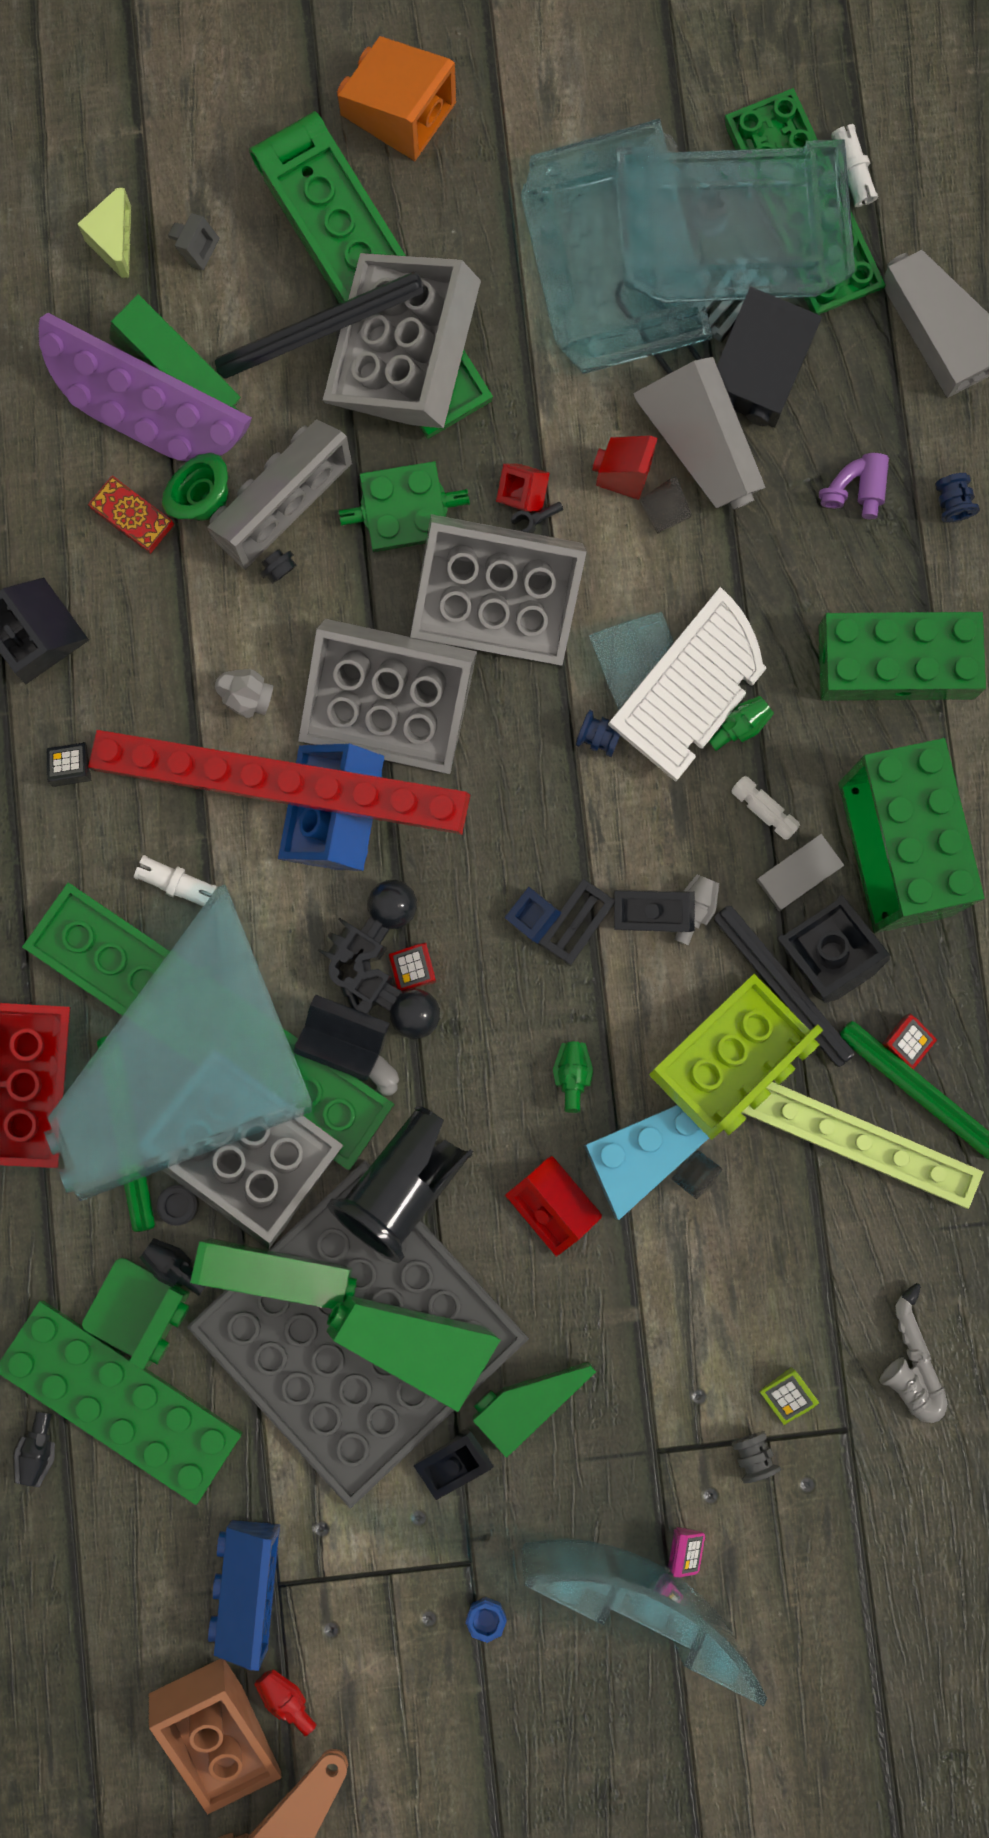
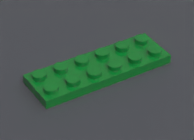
M39 1301L0 1360V1375L197 1505L243 1432L148 1369L141 1370L130 1364V1357L107 1342L88 1333L80 1324L45 1301Z

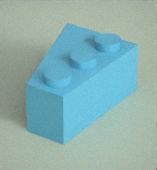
M675 1105L584 1145V1148L616 1220H620L707 1141L709 1137L678 1105Z

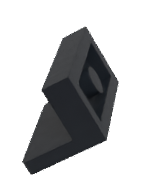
M315 994L309 1007L305 1027L294 1046L293 1052L366 1081L383 1049L390 1023Z

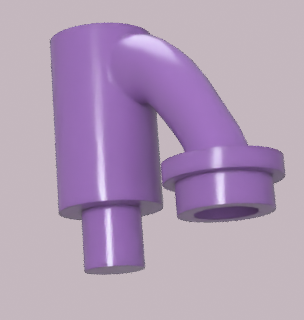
M867 453L862 458L847 464L828 488H823L819 491L821 505L826 508H842L844 501L848 499V492L844 488L855 477H860L858 503L863 505L862 517L865 519H876L878 516V506L885 503L889 457L881 453Z

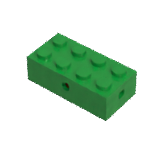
M983 612L826 613L818 625L821 701L975 700L986 689Z

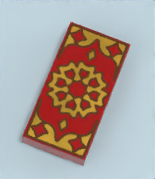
M114 476L109 478L88 504L91 510L150 554L174 526L170 518Z

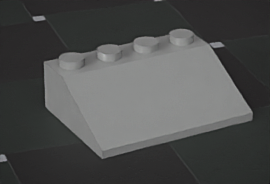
M360 253L349 299L411 272H416L420 276L424 292L417 297L340 330L323 401L327 404L408 425L444 428L481 280L463 260Z
M431 514L410 638L563 665L587 553L583 543Z
M325 619L316 630L298 741L314 745L350 743L384 756V760L450 774L477 651Z
M214 1050L140 1143L139 1151L143 1157L269 1250L335 1159L343 1145Z

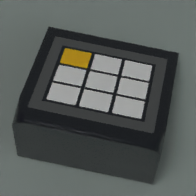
M86 742L47 748V780L52 787L92 781L90 768H88L89 759Z

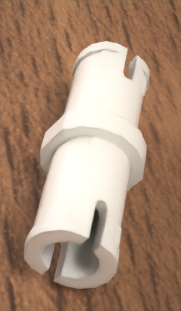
M850 124L847 125V131L843 126L836 129L831 136L842 163L839 168L841 176L847 178L855 207H861L863 205L862 201H864L865 205H868L878 198V194L875 191L868 170L870 165L867 155H863L855 131V125Z
M146 855L142 856L139 862L141 865L137 867L134 874L135 879H140L166 891V895L170 897L178 896L208 909L211 903L210 897L214 896L217 886L185 874V869L180 867L173 869L148 858Z

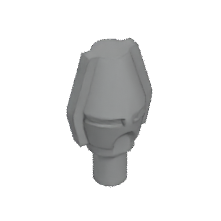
M698 874L684 890L695 891V929L699 928L701 923L707 925L715 914L719 883ZM694 931L677 932L674 940L689 945Z

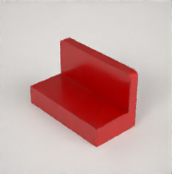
M553 1156L547 1158L533 1172L505 1194L506 1198L556 1257L582 1238L602 1218L600 1211Z

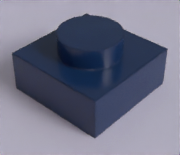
M528 887L505 916V919L538 944L562 912L535 890Z

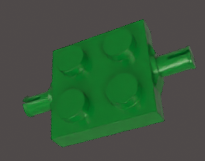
M436 461L360 473L363 491L361 507L339 509L341 526L364 522L365 527L370 533L373 552L426 544L431 514L446 517L447 508L470 505L468 489L445 493L439 482Z

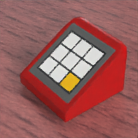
M426 942L389 954L397 988L402 992L437 983Z
M910 1013L902 1018L882 1044L912 1069H915L937 1039Z

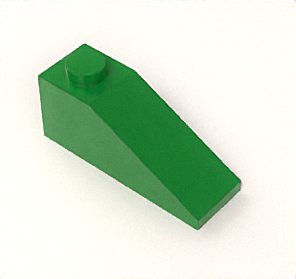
M589 1362L503 1387L496 1394L489 1390L473 1406L478 1411L473 1415V1422L507 1458L596 1373V1370Z

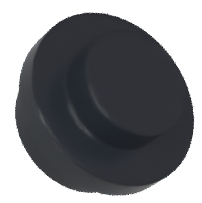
M280 549L276 550L261 562L265 569L260 575L263 579L267 577L274 584L297 566L292 559L294 554L291 550L285 554Z

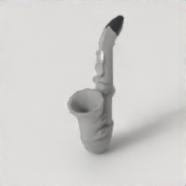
M915 1283L900 1296L895 1305L896 1317L899 1319L898 1329L902 1332L903 1343L908 1346L906 1351L913 1367H908L904 1357L898 1358L883 1371L879 1381L882 1385L889 1386L895 1390L909 1408L910 1413L921 1422L934 1423L940 1421L945 1415L948 1404L945 1389L941 1386L932 1366L931 1356L912 1312V1306L916 1303L921 1288L919 1283Z

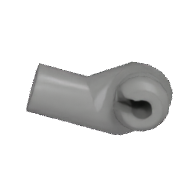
M379 1056L369 1077L377 1085L376 1089L379 1094L390 1096L398 1089L399 1076L397 1071L383 1057Z

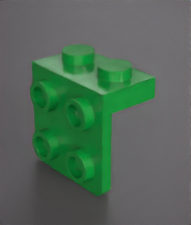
M119 1258L112 1266L83 1319L82 1327L88 1333L131 1355L129 1363L144 1370L151 1366L152 1363L158 1365L166 1353L170 1342L165 1339L172 1326L178 1328L187 1314L190 1306L185 1304L190 1292L177 1285L170 1287L158 1281L146 1268L127 1258Z

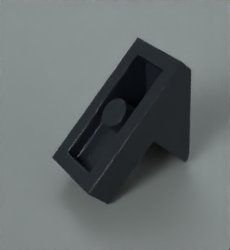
M466 1428L449 1443L421 1458L414 1465V1468L435 1500L440 1499L494 1467L472 1432Z

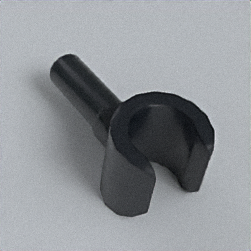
M557 502L533 514L526 511H518L512 516L511 522L512 524H517L521 520L530 521L529 526L521 531L534 534L537 524L563 511V506L561 502Z

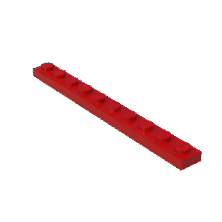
M102 730L96 731L88 768L104 773L461 835L471 796L466 791Z

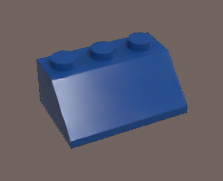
M350 743L299 745L296 763L382 777L384 756ZM288 804L278 859L334 870L364 871L373 819Z
M231 1520L226 1528V1532L220 1531L218 1538L217 1557L224 1558L222 1574L216 1573L214 1579L213 1599L219 1600L218 1616H211L208 1642H215V1657L249 1670L259 1671L269 1645L280 1524Z

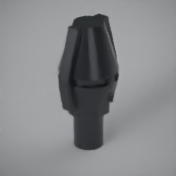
M153 1238L139 1257L158 1281L170 1287L175 1286V1284L180 1287L184 1285L198 1296L206 1287L190 1283L193 1267L190 1266L192 1260L176 1246Z
M36 1411L31 1432L28 1431L27 1437L20 1436L13 1451L14 1483L40 1487L55 1458V1443L49 1442L50 1435H47L52 1414Z

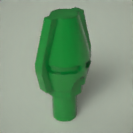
M761 696L740 703L726 718L725 722L721 725L722 728L708 742L715 751L731 740L735 742L739 739L741 742H744L756 736L774 713Z
M572 1041L561 1044L553 1067L556 1087H562V1092L565 1093L564 1111L578 1113L580 1112V1097L584 1093V1087L591 1085L593 1066L586 1043Z

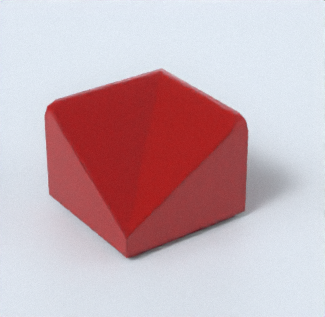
M503 464L496 502L524 511H541L544 505L550 473L522 464Z

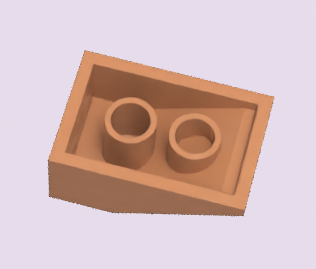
M220 1658L149 1693V1729L207 1815L282 1778L281 1770L245 1691L226 1660Z

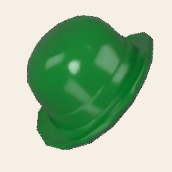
M211 452L197 455L176 471L163 492L162 507L167 515L176 519L209 520L220 507L226 505L229 496L227 486L228 472L227 465L222 457Z

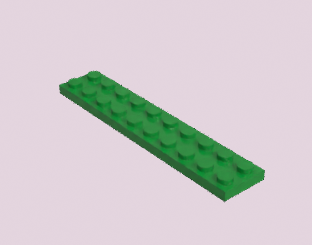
M69 882L22 946V948L199 1069L215 1050L340 1142L343 1147L334 1161L349 1171L395 1106L394 1103L356 1077L295 1054L293 1050L298 1040L297 1037Z

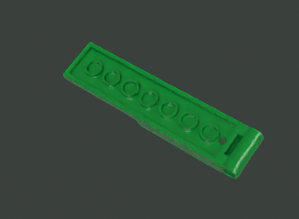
M316 111L311 112L249 148L250 156L256 168L264 177L265 184L339 303L349 299L360 253L406 256ZM463 350L444 428L419 426L427 440L493 400V395L465 350Z

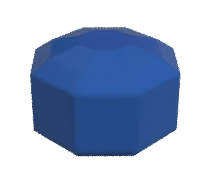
M487 1597L471 1603L466 1617V1625L471 1636L486 1643L502 1636L507 1621L501 1603Z

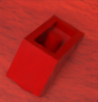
M653 436L610 437L606 450L599 448L593 464L592 471L598 472L596 486L639 500L652 464L658 438Z

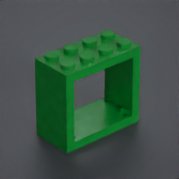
M946 738L864 755L838 782L874 933L949 918L984 900L985 897ZM853 788L857 789L858 794H853L851 790ZM886 913L888 917L882 919L881 915Z

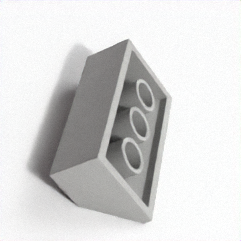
M317 419L309 427L306 425L301 427L292 437V444L282 454L277 452L272 455L266 462L264 471L255 480L249 479L238 490L237 498L228 507L222 506L212 515L209 521L210 525L207 527L211 538L244 570L352 464L347 436L342 431Z

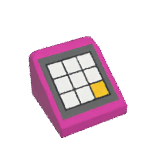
M680 1527L674 1529L668 1567L674 1577L680 1578L695 1575L699 1572L705 1540L703 1532Z

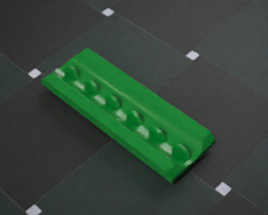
M794 88L725 115L727 132L810 311L820 315L847 302L884 289L886 286Z

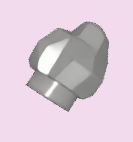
M252 669L224 672L216 679V692L222 698L223 704L235 713L245 718L253 717L254 712L262 715L266 714L274 685L264 683V678Z

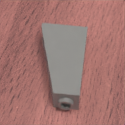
M923 250L910 256L907 253H903L890 261L883 277L886 285L884 290L946 397L949 398L988 378L989 313Z
M713 357L692 361L633 393L638 404L716 508L731 504L732 509L735 510L755 501L752 494L766 488Z

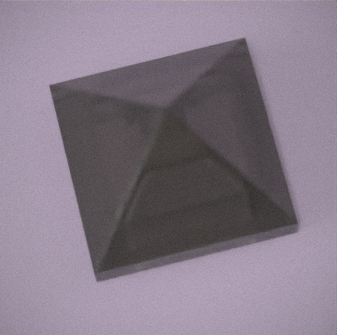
M697 1149L671 1179L697 1200L711 1188L723 1169Z

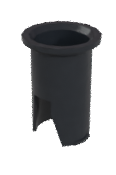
M421 1106L414 1108L415 1111L346 1198L339 1200L331 1199L327 1204L333 1216L353 1235L380 1255L396 1263H400L405 1257L402 1252L404 1240L474 1152L471 1149L469 1151L462 1150L446 1140L434 1147L444 1119Z

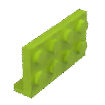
M753 974L669 1054L649 1076L712 1140L723 1130L728 1135L734 1132L746 1120L742 1112L748 1106L755 1110L770 1096L771 1092L766 1087L773 1080L777 1085H780L796 1069L791 1062L797 1056L803 1061L820 1045L815 1038L823 1029L817 1024L809 1030Z

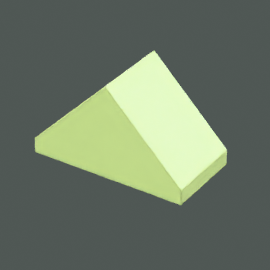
M116 188L78 223L85 242L121 278H129L131 204L125 188Z

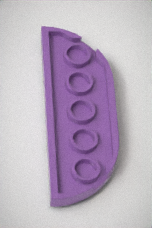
M46 313L40 318L39 346L50 375L69 402L90 417L161 454L186 462L197 455L210 452L222 456L239 442L246 433L252 417L50 313Z

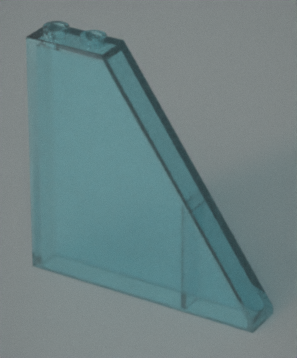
M226 885L217 887L48 1116L52 1129L44 1132L52 1155L58 1153L62 1155L66 1168L58 1170L66 1193L75 1191L79 1202L312 1112V1100Z

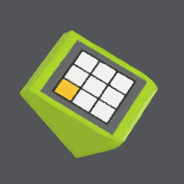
M792 1367L759 1391L783 1425L819 1404L800 1375Z

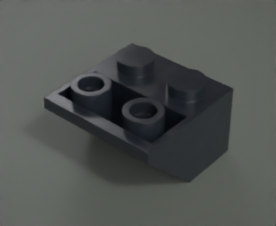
M44 577L0 590V654L25 685L89 641Z

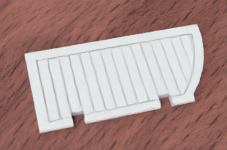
M721 587L709 599L608 723L612 729L674 781L680 778L696 758L687 749L693 742L703 749L746 695V692L738 686L742 679L753 686L766 670V666L762 662L756 636L749 621L740 607Z

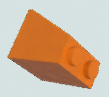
M379 36L372 48L368 46L363 51L358 62V68L351 77L346 76L338 88L337 97L340 115L415 162L456 104L455 62L449 58Z

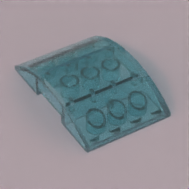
M571 1539L542 1540L524 1544L521 1556L525 1586L602 1625L605 1624L612 1609L672 1639L683 1666L762 1706L765 1705L768 1698L732 1631L715 1609L679 1577H674L670 1571L651 1560L611 1545Z

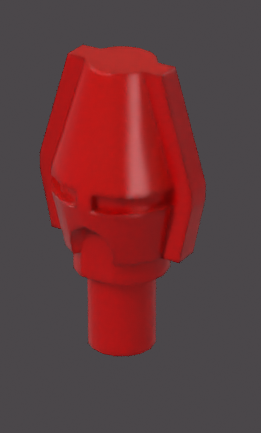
M274 1669L265 1672L256 1680L254 1685L266 1709L279 1720H286L288 1724L293 1723L304 1737L308 1736L316 1728L317 1724L305 1711L306 1706L304 1704L306 1699L297 1685Z

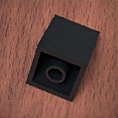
M750 286L717 364L736 412L745 415L750 422L758 426L769 425L774 428L776 427L823 316Z

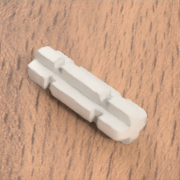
M742 777L732 788V794L741 802L745 800L748 803L747 807L769 827L771 825L776 827L774 831L783 839H789L798 830L799 822L790 814L786 816L783 813L785 809L762 789L758 791L755 788L757 785L749 777Z

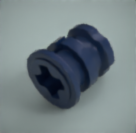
M966 473L951 474L939 479L935 483L936 490L942 494L939 497L940 506L945 508V512L941 515L943 522L962 521L976 515L980 511L979 505L972 503L975 496L973 489L968 487L971 480L970 476Z
M589 710L579 731L575 746L579 747L586 743L591 745V750L597 752L599 748L606 751V756L612 757L620 735L608 725L609 719L604 717L601 720L594 718L593 711Z

